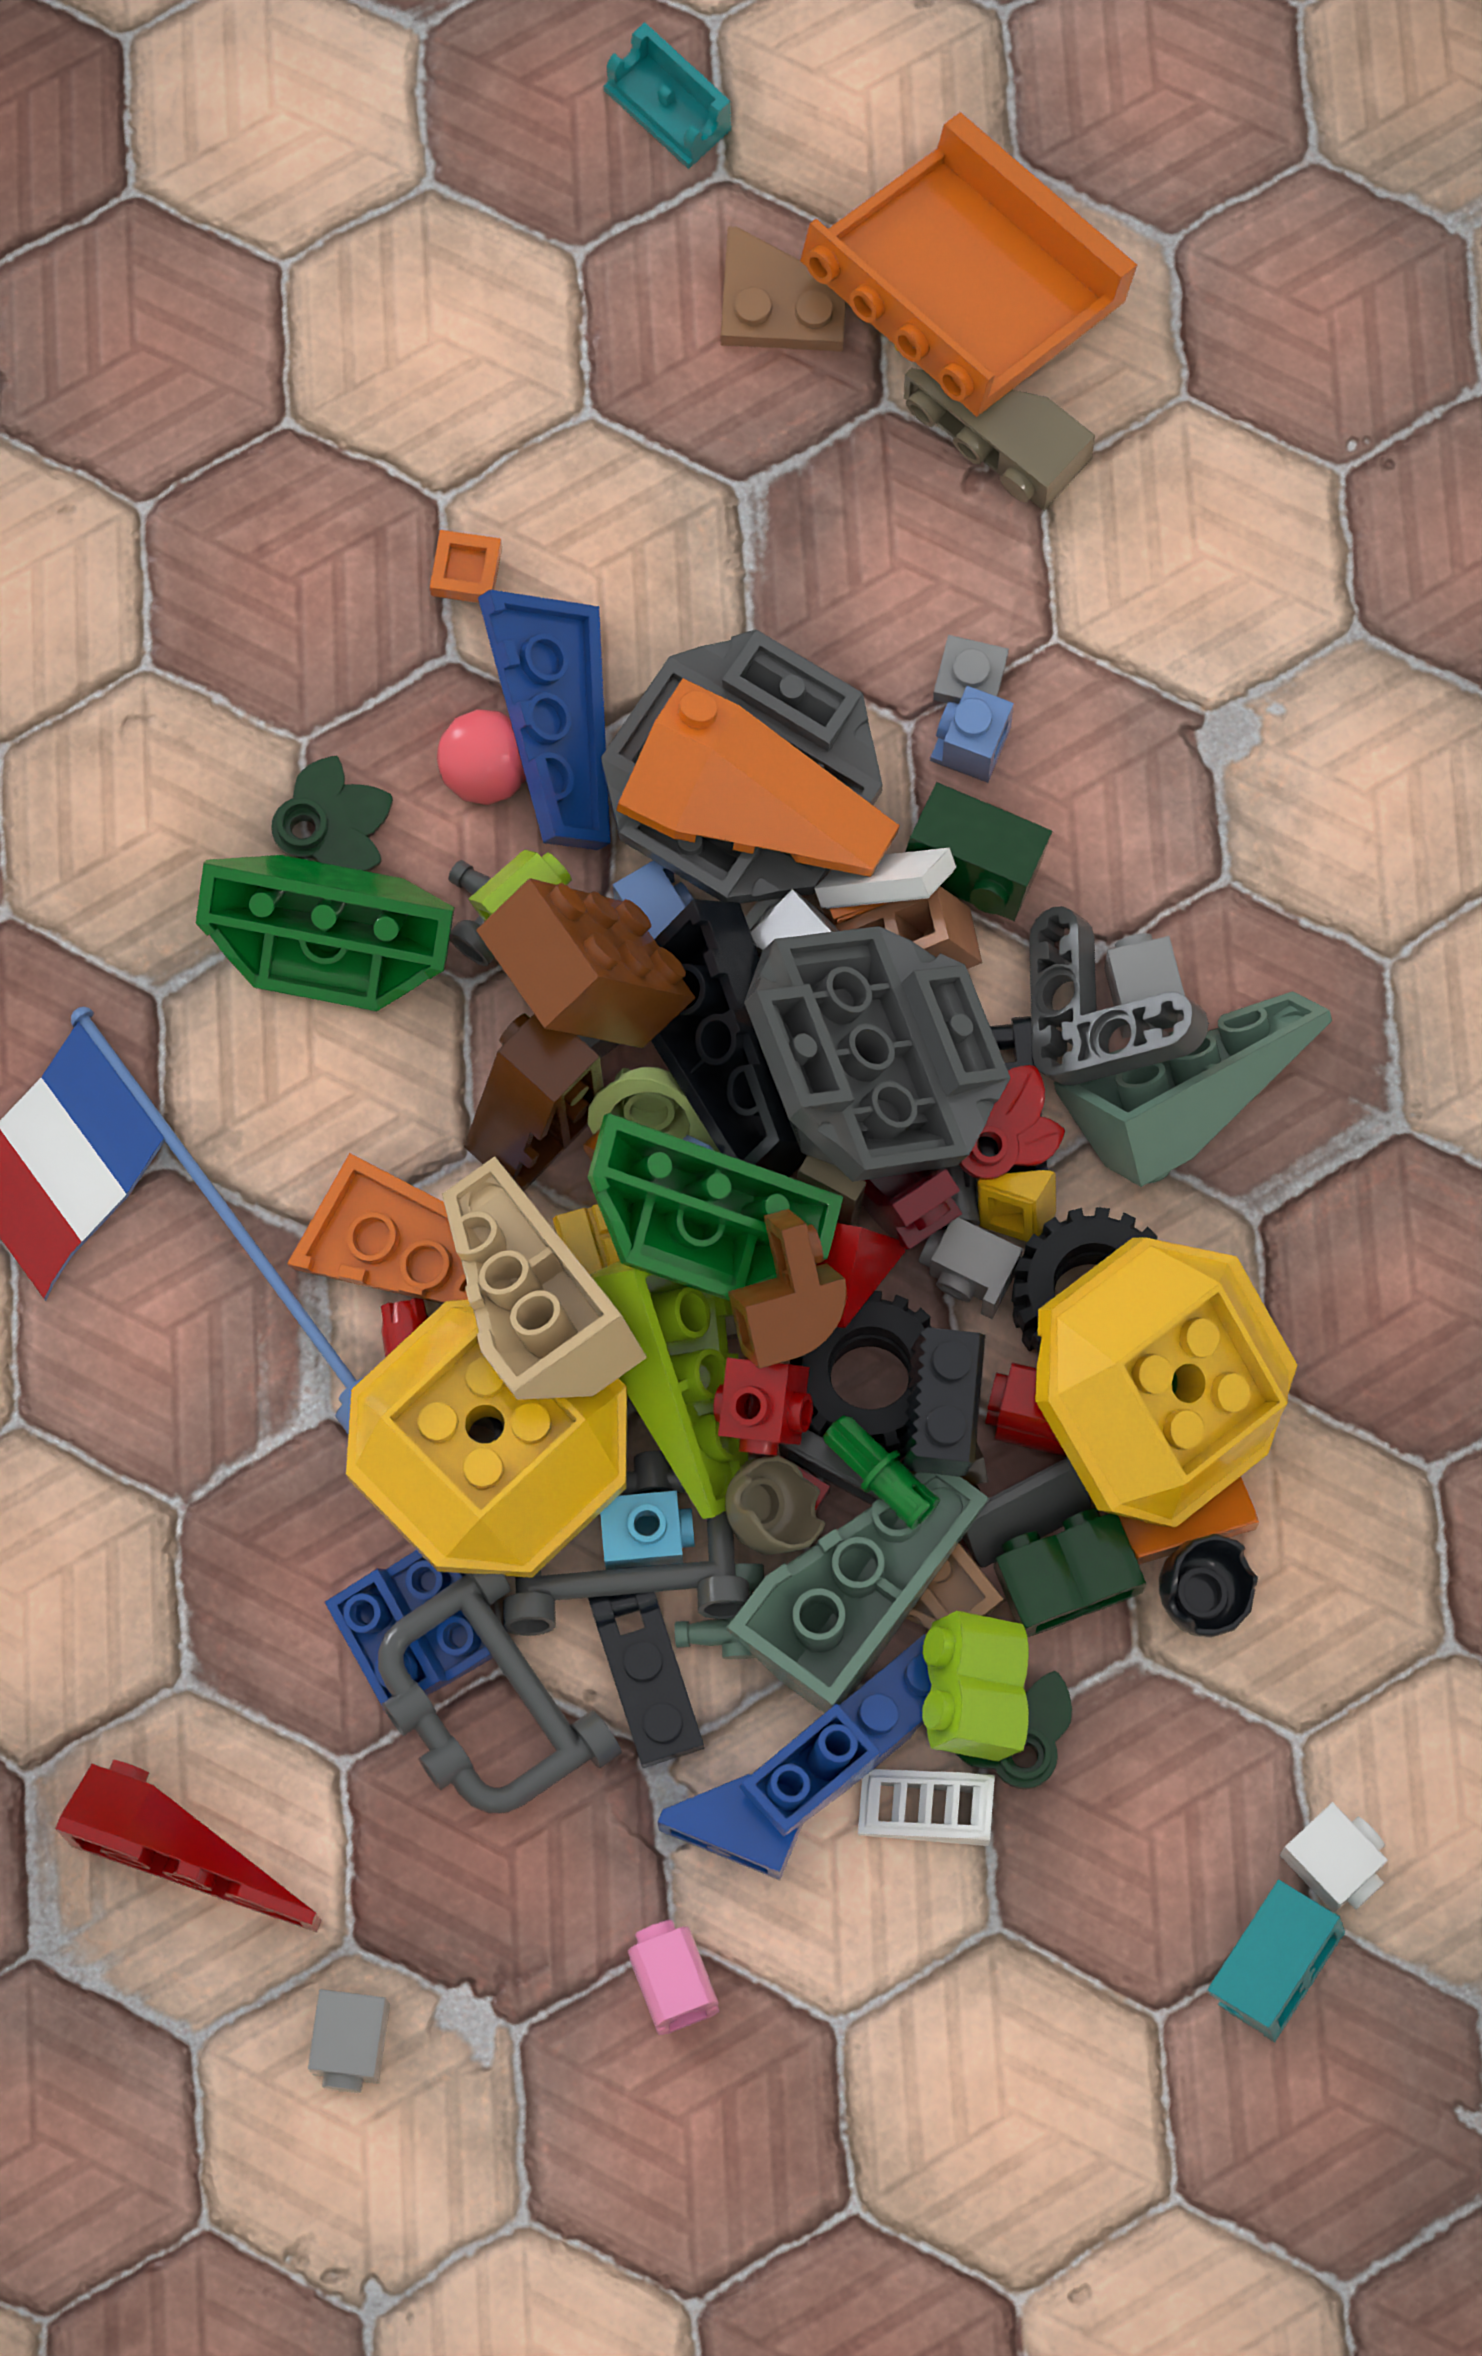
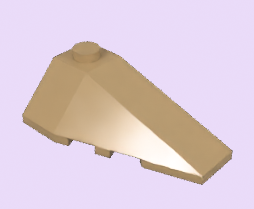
M495 1156L442 1193L455 1249L461 1259L467 1282L465 1289L468 1301L474 1310L479 1330L477 1337L481 1352L517 1400L594 1396L647 1358L620 1312Z

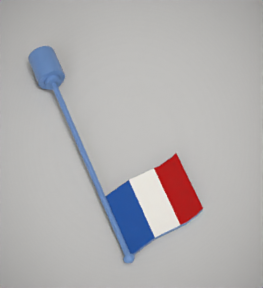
M88 1007L75 1009L71 1015V1024L74 1028L42 1077L0 1120V1239L46 1301L54 1283L71 1257L129 1197L163 1143L166 1142L346 1387L339 1396V1401L342 1405L336 1412L335 1417L348 1434L351 1389L363 1378L355 1379L93 1023L91 1017L94 1012Z

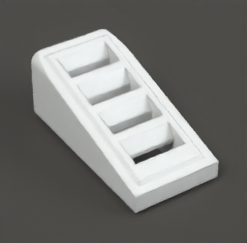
M873 1769L862 1778L858 1835L989 1846L995 1775ZM881 1785L894 1786L891 1822L878 1821ZM907 1788L920 1789L918 1823L905 1822ZM933 1790L946 1791L944 1824L931 1823ZM960 1792L973 1793L970 1825L957 1824Z

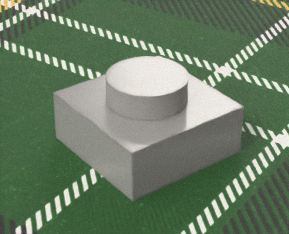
M948 635L933 700L947 704L949 701L959 704L966 686L998 697L1009 649Z

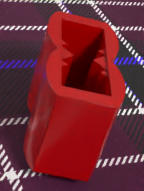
M1012 1362L1009 1375L996 1372L985 1424L997 1427L994 1440L1067 1458L1066 1453L1035 1401L1036 1368Z

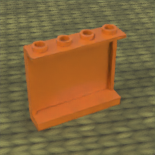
M961 112L943 125L937 149L829 229L818 219L813 220L809 224L800 262L807 267L810 274L818 282L829 286L851 306L854 313L861 320L871 323L896 346L905 359L915 362L940 384L947 396L962 403L976 417L1125 303L1137 268V264Z

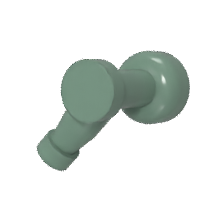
M755 1563L735 1564L736 1576L742 1577L749 1582L751 1596L752 1592L756 1590L765 1578L764 1565ZM734 1618L705 1620L689 1624V1621L675 1622V1643L677 1648L690 1647V1644L705 1646L722 1645L723 1659L756 1658L727 1630L728 1625Z

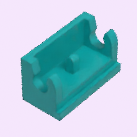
M644 22L633 32L631 38L632 48L627 56L621 59L614 53L607 63V83L603 85V90L686 168L690 169L732 130L731 101Z
M1278 1879L1207 1989L1208 1993L1220 2001L1218 2005L1256 2029L1268 2039L1276 2042L1344 1936L1345 1929L1341 1918Z

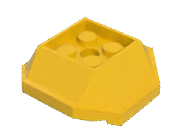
M1146 1237L1131 1238L1038 1309V1336L1042 1337L1036 1368L1035 1401L1099 1511L1141 1520L1162 1527H1177L1268 1455L1280 1417L1288 1404V1393L1297 1369V1363L1237 1256ZM1174 1372L1176 1373L1178 1379V1386L1175 1394L1172 1389V1380Z
M445 1301L351 1389L346 1475L348 1480L438 1572L505 1574V1576L532 1578L627 1488V1386L618 1378L594 1396L517 1400L481 1352L477 1337L479 1330L474 1310L470 1306L469 1301ZM483 1417H494L504 1424V1430L495 1441L478 1443L469 1437V1430L475 1421Z

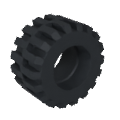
M1096 1207L1094 1216H1084L1082 1208L1068 1211L1067 1220L1059 1222L1054 1217L1046 1222L1043 1226V1232L1039 1236L1033 1234L1026 1243L1024 1254L1022 1257H1019L1012 1289L1011 1302H1013L1014 1306L1012 1314L1016 1328H1021L1023 1332L1022 1342L1028 1351L1036 1349L1039 1352L1042 1337L1038 1336V1309L1055 1297L1056 1283L1064 1273L1077 1266L1099 1264L1131 1238L1146 1237L1157 1240L1158 1236L1149 1227L1143 1232L1139 1231L1134 1227L1136 1218L1126 1213H1123L1121 1220L1110 1218V1208Z
M875 1290L846 1328L836 1327L828 1339L819 1347L806 1355L791 1359V1365L810 1367L807 1393L812 1397L813 1414L808 1430L823 1438L828 1428L837 1419L845 1415L854 1419L889 1454L897 1450L904 1457L905 1454L902 1450L907 1443L903 1437L908 1431L904 1424L909 1418L905 1412L910 1406L906 1399L911 1393L908 1385L912 1378L908 1375L906 1391L894 1403L878 1409H863L847 1403L836 1393L831 1382V1372L834 1364L847 1352L860 1347H878L894 1354L904 1364L909 1374L913 1368L910 1360L914 1355L911 1347L920 1333L927 1327H931V1316L922 1308L916 1313L909 1309V1300L896 1294L893 1302L883 1300L882 1291Z

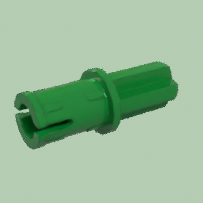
M843 1415L828 1428L823 1437L824 1442L864 1480L860 1486L865 1493L872 1491L906 1523L908 1528L911 1530L915 1529L938 1506L940 1498L936 1494L934 1495L900 1462L902 1455L897 1450L889 1454L854 1419Z

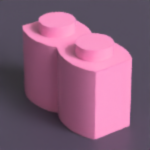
M667 1920L649 1926L635 1934L638 1942L628 1950V1954L658 2035L677 2031L710 2018L719 2012L716 1995L689 1927H679L676 1929L673 1920Z

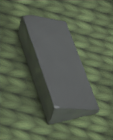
M1067 1457L990 1497L987 1504L963 1536V1540L977 1565L981 1568L987 1567L995 1563L996 1557L1004 1554L1002 1545L1005 1542L1032 1531H1038L1040 1538L1063 1527L1062 1522L1067 1518L1091 1509L1089 1494Z

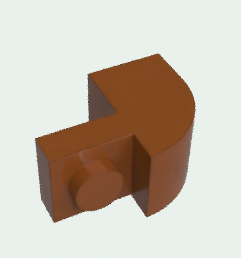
M789 1209L764 1216L777 1278L728 1291L741 1352L759 1369L798 1358L819 1347L837 1327L846 1302L845 1278L827 1263L815 1265L823 1262L822 1245L815 1227L812 1224L807 1225Z

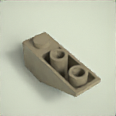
M910 368L905 374L904 399L907 400L906 405L910 412L923 424L929 427L937 424L952 436L955 447L966 459L977 465H980L982 462L987 464L1000 475V481L1004 488L1022 502L1027 503L1031 500L1045 511L1092 459L1095 435L1048 397L1011 390L976 417L962 403L947 396L940 384L924 370Z

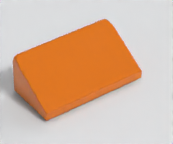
M1241 1476L1177 1527H1162L1141 1520L1119 1516L1138 1565L1170 1556L1179 1546L1189 1540L1212 1534L1230 1538L1256 1530L1259 1525L1255 1508Z

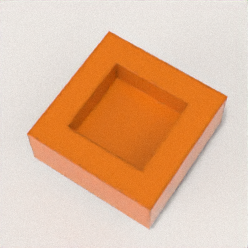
M440 530L429 587L431 596L479 603V596L489 589L495 590L502 552L501 538Z

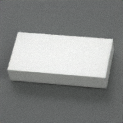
M950 848L885 854L871 877L832 870L814 889L821 908L826 907V909L927 899L953 873L956 865Z

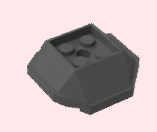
M757 629L732 636L731 640L700 646L669 656L601 757L620 841L719 901L747 903L784 898L791 889L799 895L815 894L814 888L827 876L831 869L797 863L790 853L755 847L753 854L732 850L733 842L696 835L695 843L673 839L616 811L617 805L655 720L682 678L740 705L870 804L874 805L882 793V780L863 693Z
M879 926L776 938L762 951L744 1004L801 1153L837 1166L852 1182L953 1167L962 1162L971 1153L986 1125L994 1104L1000 1099L1010 1080V1075L966 965L941 953L935 957L913 941Z

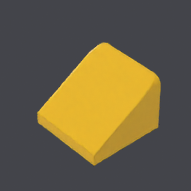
M1037 1170L1007 1173L999 1178L990 1180L979 1179V1226L1026 1242L1029 1241L1033 1234L1039 1236L1043 1232L1044 1224L1054 1218L1056 1214L1055 1172Z

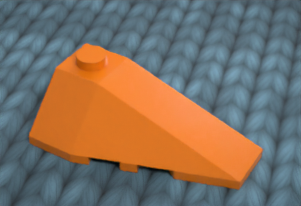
M682 678L655 720L616 810L673 839L695 843L696 835L724 840L733 842L732 850L753 854L755 847L790 853L797 863L868 877L873 875L897 835L900 826L740 705Z

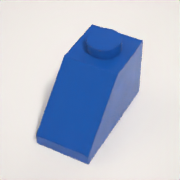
M750 1774L662 1810L657 1821L659 1831L779 1881L803 1826L802 1824L783 1836L739 1788L741 1783Z

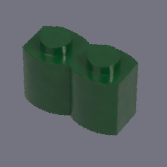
M1097 1508L1089 1509L1064 1520L1062 1525L1065 1531L1057 1535L1041 1539L1038 1531H1032L1019 1535L1002 1545L1004 1554L995 1558L993 1568L1016 1623L1024 1625L1027 1637L1059 1627L1083 1615L1106 1609L1143 1593L1146 1581L1118 1515L1110 1513L1101 1516Z

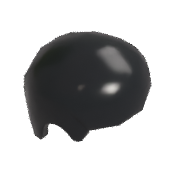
M1218 1534L1208 1535L1184 1542L1165 1560L1159 1575V1594L1167 1614L1182 1631L1189 1632L1190 1635L1215 1637L1234 1631L1251 1613L1258 1576L1250 1568L1244 1556L1246 1548L1239 1541Z

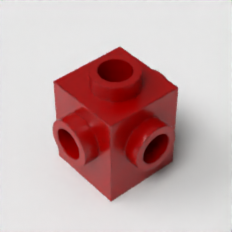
M727 1357L724 1384L718 1386L713 1405L714 1418L719 1423L718 1436L740 1438V1452L778 1456L779 1443L801 1445L802 1432H806L809 1429L813 1414L812 1397L807 1393L810 1367L778 1363L759 1369L750 1360Z

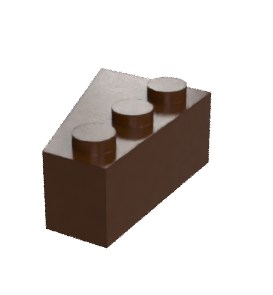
M526 1013L518 1016L505 1029L499 1039L503 1046L497 1051L464 1144V1148L482 1164L495 1156L523 1192L589 1126V1105L596 1093L604 1088L600 1056L577 1035L545 1029L535 1014L529 1017Z

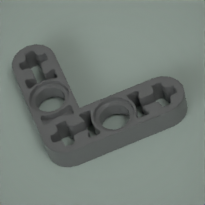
M1063 906L1052 907L1044 911L1035 920L1029 938L1032 1057L1034 1065L1038 1068L1039 1072L1061 1085L1074 1086L1184 1057L1194 1052L1203 1043L1209 1024L1207 1014L1201 1006L1178 992H1166L1097 1011L1095 940L1091 925L1087 920ZM1066 928L1070 930L1068 935H1064V929ZM1057 941H1060L1059 949L1054 947V944ZM1073 981L1075 990L1070 1003L1060 1010H1053L1052 1001L1056 990L1062 984ZM1177 1015H1183V1021L1177 1023ZM1149 1024H1151V1025L1154 1026L1155 1028H1154V1029H1151L1150 1026H1149ZM1123 1025H1130L1131 1038L1127 1046L1116 1054H1110L1108 1045L1113 1032ZM1174 1026L1172 1035L1162 1030ZM1056 1027H1061L1062 1032L1057 1030ZM1067 1042L1073 1045L1072 1051L1067 1052ZM1063 1056V1064L1057 1063L1058 1057Z

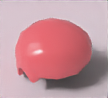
M476 709L456 717L442 734L437 751L438 768L444 784L463 801L491 805L511 798L520 789L521 784L526 781L510 717L502 712Z

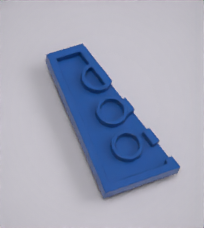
M489 589L479 596L478 600L543 843L600 850L610 844L608 788L601 760L602 755L606 751L599 606Z

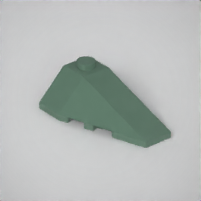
M1291 991L1221 1015L1218 1020V1028L1207 1031L1203 1043L1194 1052L1184 1057L1074 1086L1061 1085L1054 1082L1055 1090L1105 1167L1142 1187L1164 1179L1171 1170L1193 1159L1332 1022L1329 1009ZM1124 1048L1110 1052V1054H1116Z
M917 1472L914 1476L934 1495L936 1494L940 1498V1502L935 1510L921 1524L919 1523L915 1529L911 1530L908 1528L906 1523L879 1498L872 1503L870 1508L838 1530L834 1529L820 1538L816 1545L788 1564H782L766 1575L728 1625L727 1630L782 1683L823 1713H826L836 1703L840 1705L850 1697L872 1668L989 1501V1497L960 1476Z

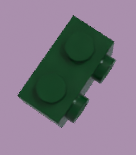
M936 782L910 836L905 852L950 848L956 868L940 886L953 896L973 904L985 913L997 914L1015 922L1040 868L1053 831Z

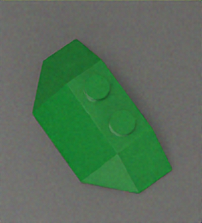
M284 855L205 860L203 863L195 923L206 936L210 935L226 958L254 988L379 1011L426 980L444 971L455 907L404 878Z
M610 1113L605 1114L603 1117L588 1173V1180L621 1264L730 1301L728 1291L777 1278L764 1219L765 1215L789 1209L807 1225L812 1224L818 1233L823 1250V1260H825L829 1256L843 1201V1196Z

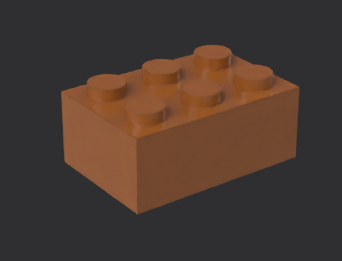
M529 878L476 929L545 1029L644 1048L696 998L682 979L686 975L682 964L672 953L658 946L648 932L652 926L649 918L640 907L627 899L620 901L604 897L595 891L588 893L572 889L563 883L556 885Z

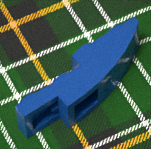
M925 1634L840 1705L836 1703L741 1783L739 1788L783 1836L802 1825L846 1792L906 1743L914 1732L924 1724L922 1719L923 1704L932 1686L927 1663L923 1658Z

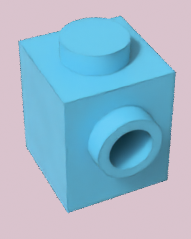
M677 1491L618 1496L600 1513L606 1570L683 1563L682 1548L695 1547L692 1508H678Z

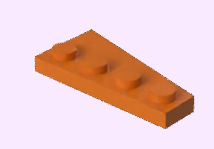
M349 1153L287 1265L297 1271L421 1298L443 1304L445 1301L468 1300L465 1289L467 1282L461 1259L455 1249L444 1202Z

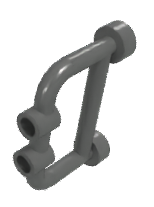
M646 1451L634 1457V1471H627V1488L619 1496L666 1491L684 1493L686 1491L662 1451ZM726 1511L707 1519L709 1561L541 1575L540 1570L532 1578L515 1577L516 1594L508 1596L503 1601L504 1628L511 1634L522 1636L541 1635L552 1631L556 1627V1600L697 1588L698 1612L700 1615L712 1619L734 1618L750 1598L749 1582L742 1577L736 1576L734 1532L728 1522Z
M464 1573V1576L398 1620L384 1634L378 1649V1669L392 1697L383 1702L382 1707L396 1729L403 1736L414 1729L417 1731L430 1750L419 1757V1761L429 1778L440 1791L452 1783L457 1792L472 1807L487 1813H508L524 1806L587 1761L591 1760L598 1768H602L622 1754V1751L612 1732L595 1711H590L570 1725L501 1624L490 1605L511 1591L504 1574ZM459 1610L462 1611L556 1749L553 1754L503 1787H491L481 1780L466 1752L458 1741L451 1736L438 1717L433 1704L422 1688L410 1676L404 1665V1654L408 1646Z

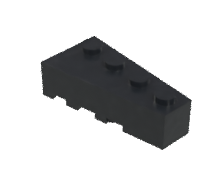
M693 899L654 940L659 947L668 950L682 964L686 972L682 979L696 998L661 1030L651 1042L720 1153L790 1177L803 1164L807 1155L801 1153L744 1004L760 960L740 903Z

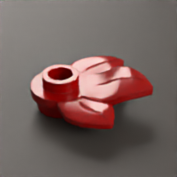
M1024 1065L1008 1070L1010 1080L1000 1099L994 1104L986 1125L979 1138L988 1136L994 1139L998 1145V1154L992 1157L983 1155L979 1151L976 1141L971 1153L959 1163L960 1167L970 1176L981 1180L996 1179L1005 1175L1013 1165L1037 1166L1044 1163L1059 1148L1065 1134V1129L1057 1122L1040 1116L1045 1101V1087L1041 1074L1035 1066Z

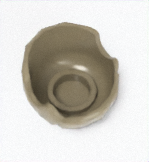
M770 1455L746 1461L729 1483L725 1495V1510L728 1522L736 1538L742 1544L760 1554L790 1553L808 1548L824 1531L826 1525L823 1520L818 1519L815 1515V1504L820 1494L819 1488L803 1478L802 1472L796 1464L779 1455Z

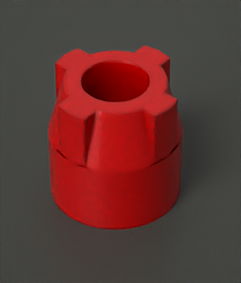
M413 1298L395 1303L388 1302L381 1306L383 1319L381 1334L385 1357L429 1317L426 1312L424 1299Z

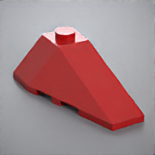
M112 1760L109 1769L91 1764L59 1817L55 1829L71 1847L316 1933L319 1929L321 1919L314 1910L161 1790L147 1783L149 1772L118 1760Z

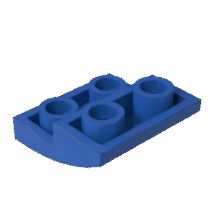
M417 1550L387 1569L377 1568L325 1601L328 1610L381 1706L383 1702L392 1697L378 1669V1649L384 1634L398 1620L464 1576V1573L438 1572ZM459 1610L411 1643L404 1654V1665L413 1680L422 1688L426 1695H429L469 1673L493 1657L462 1611Z

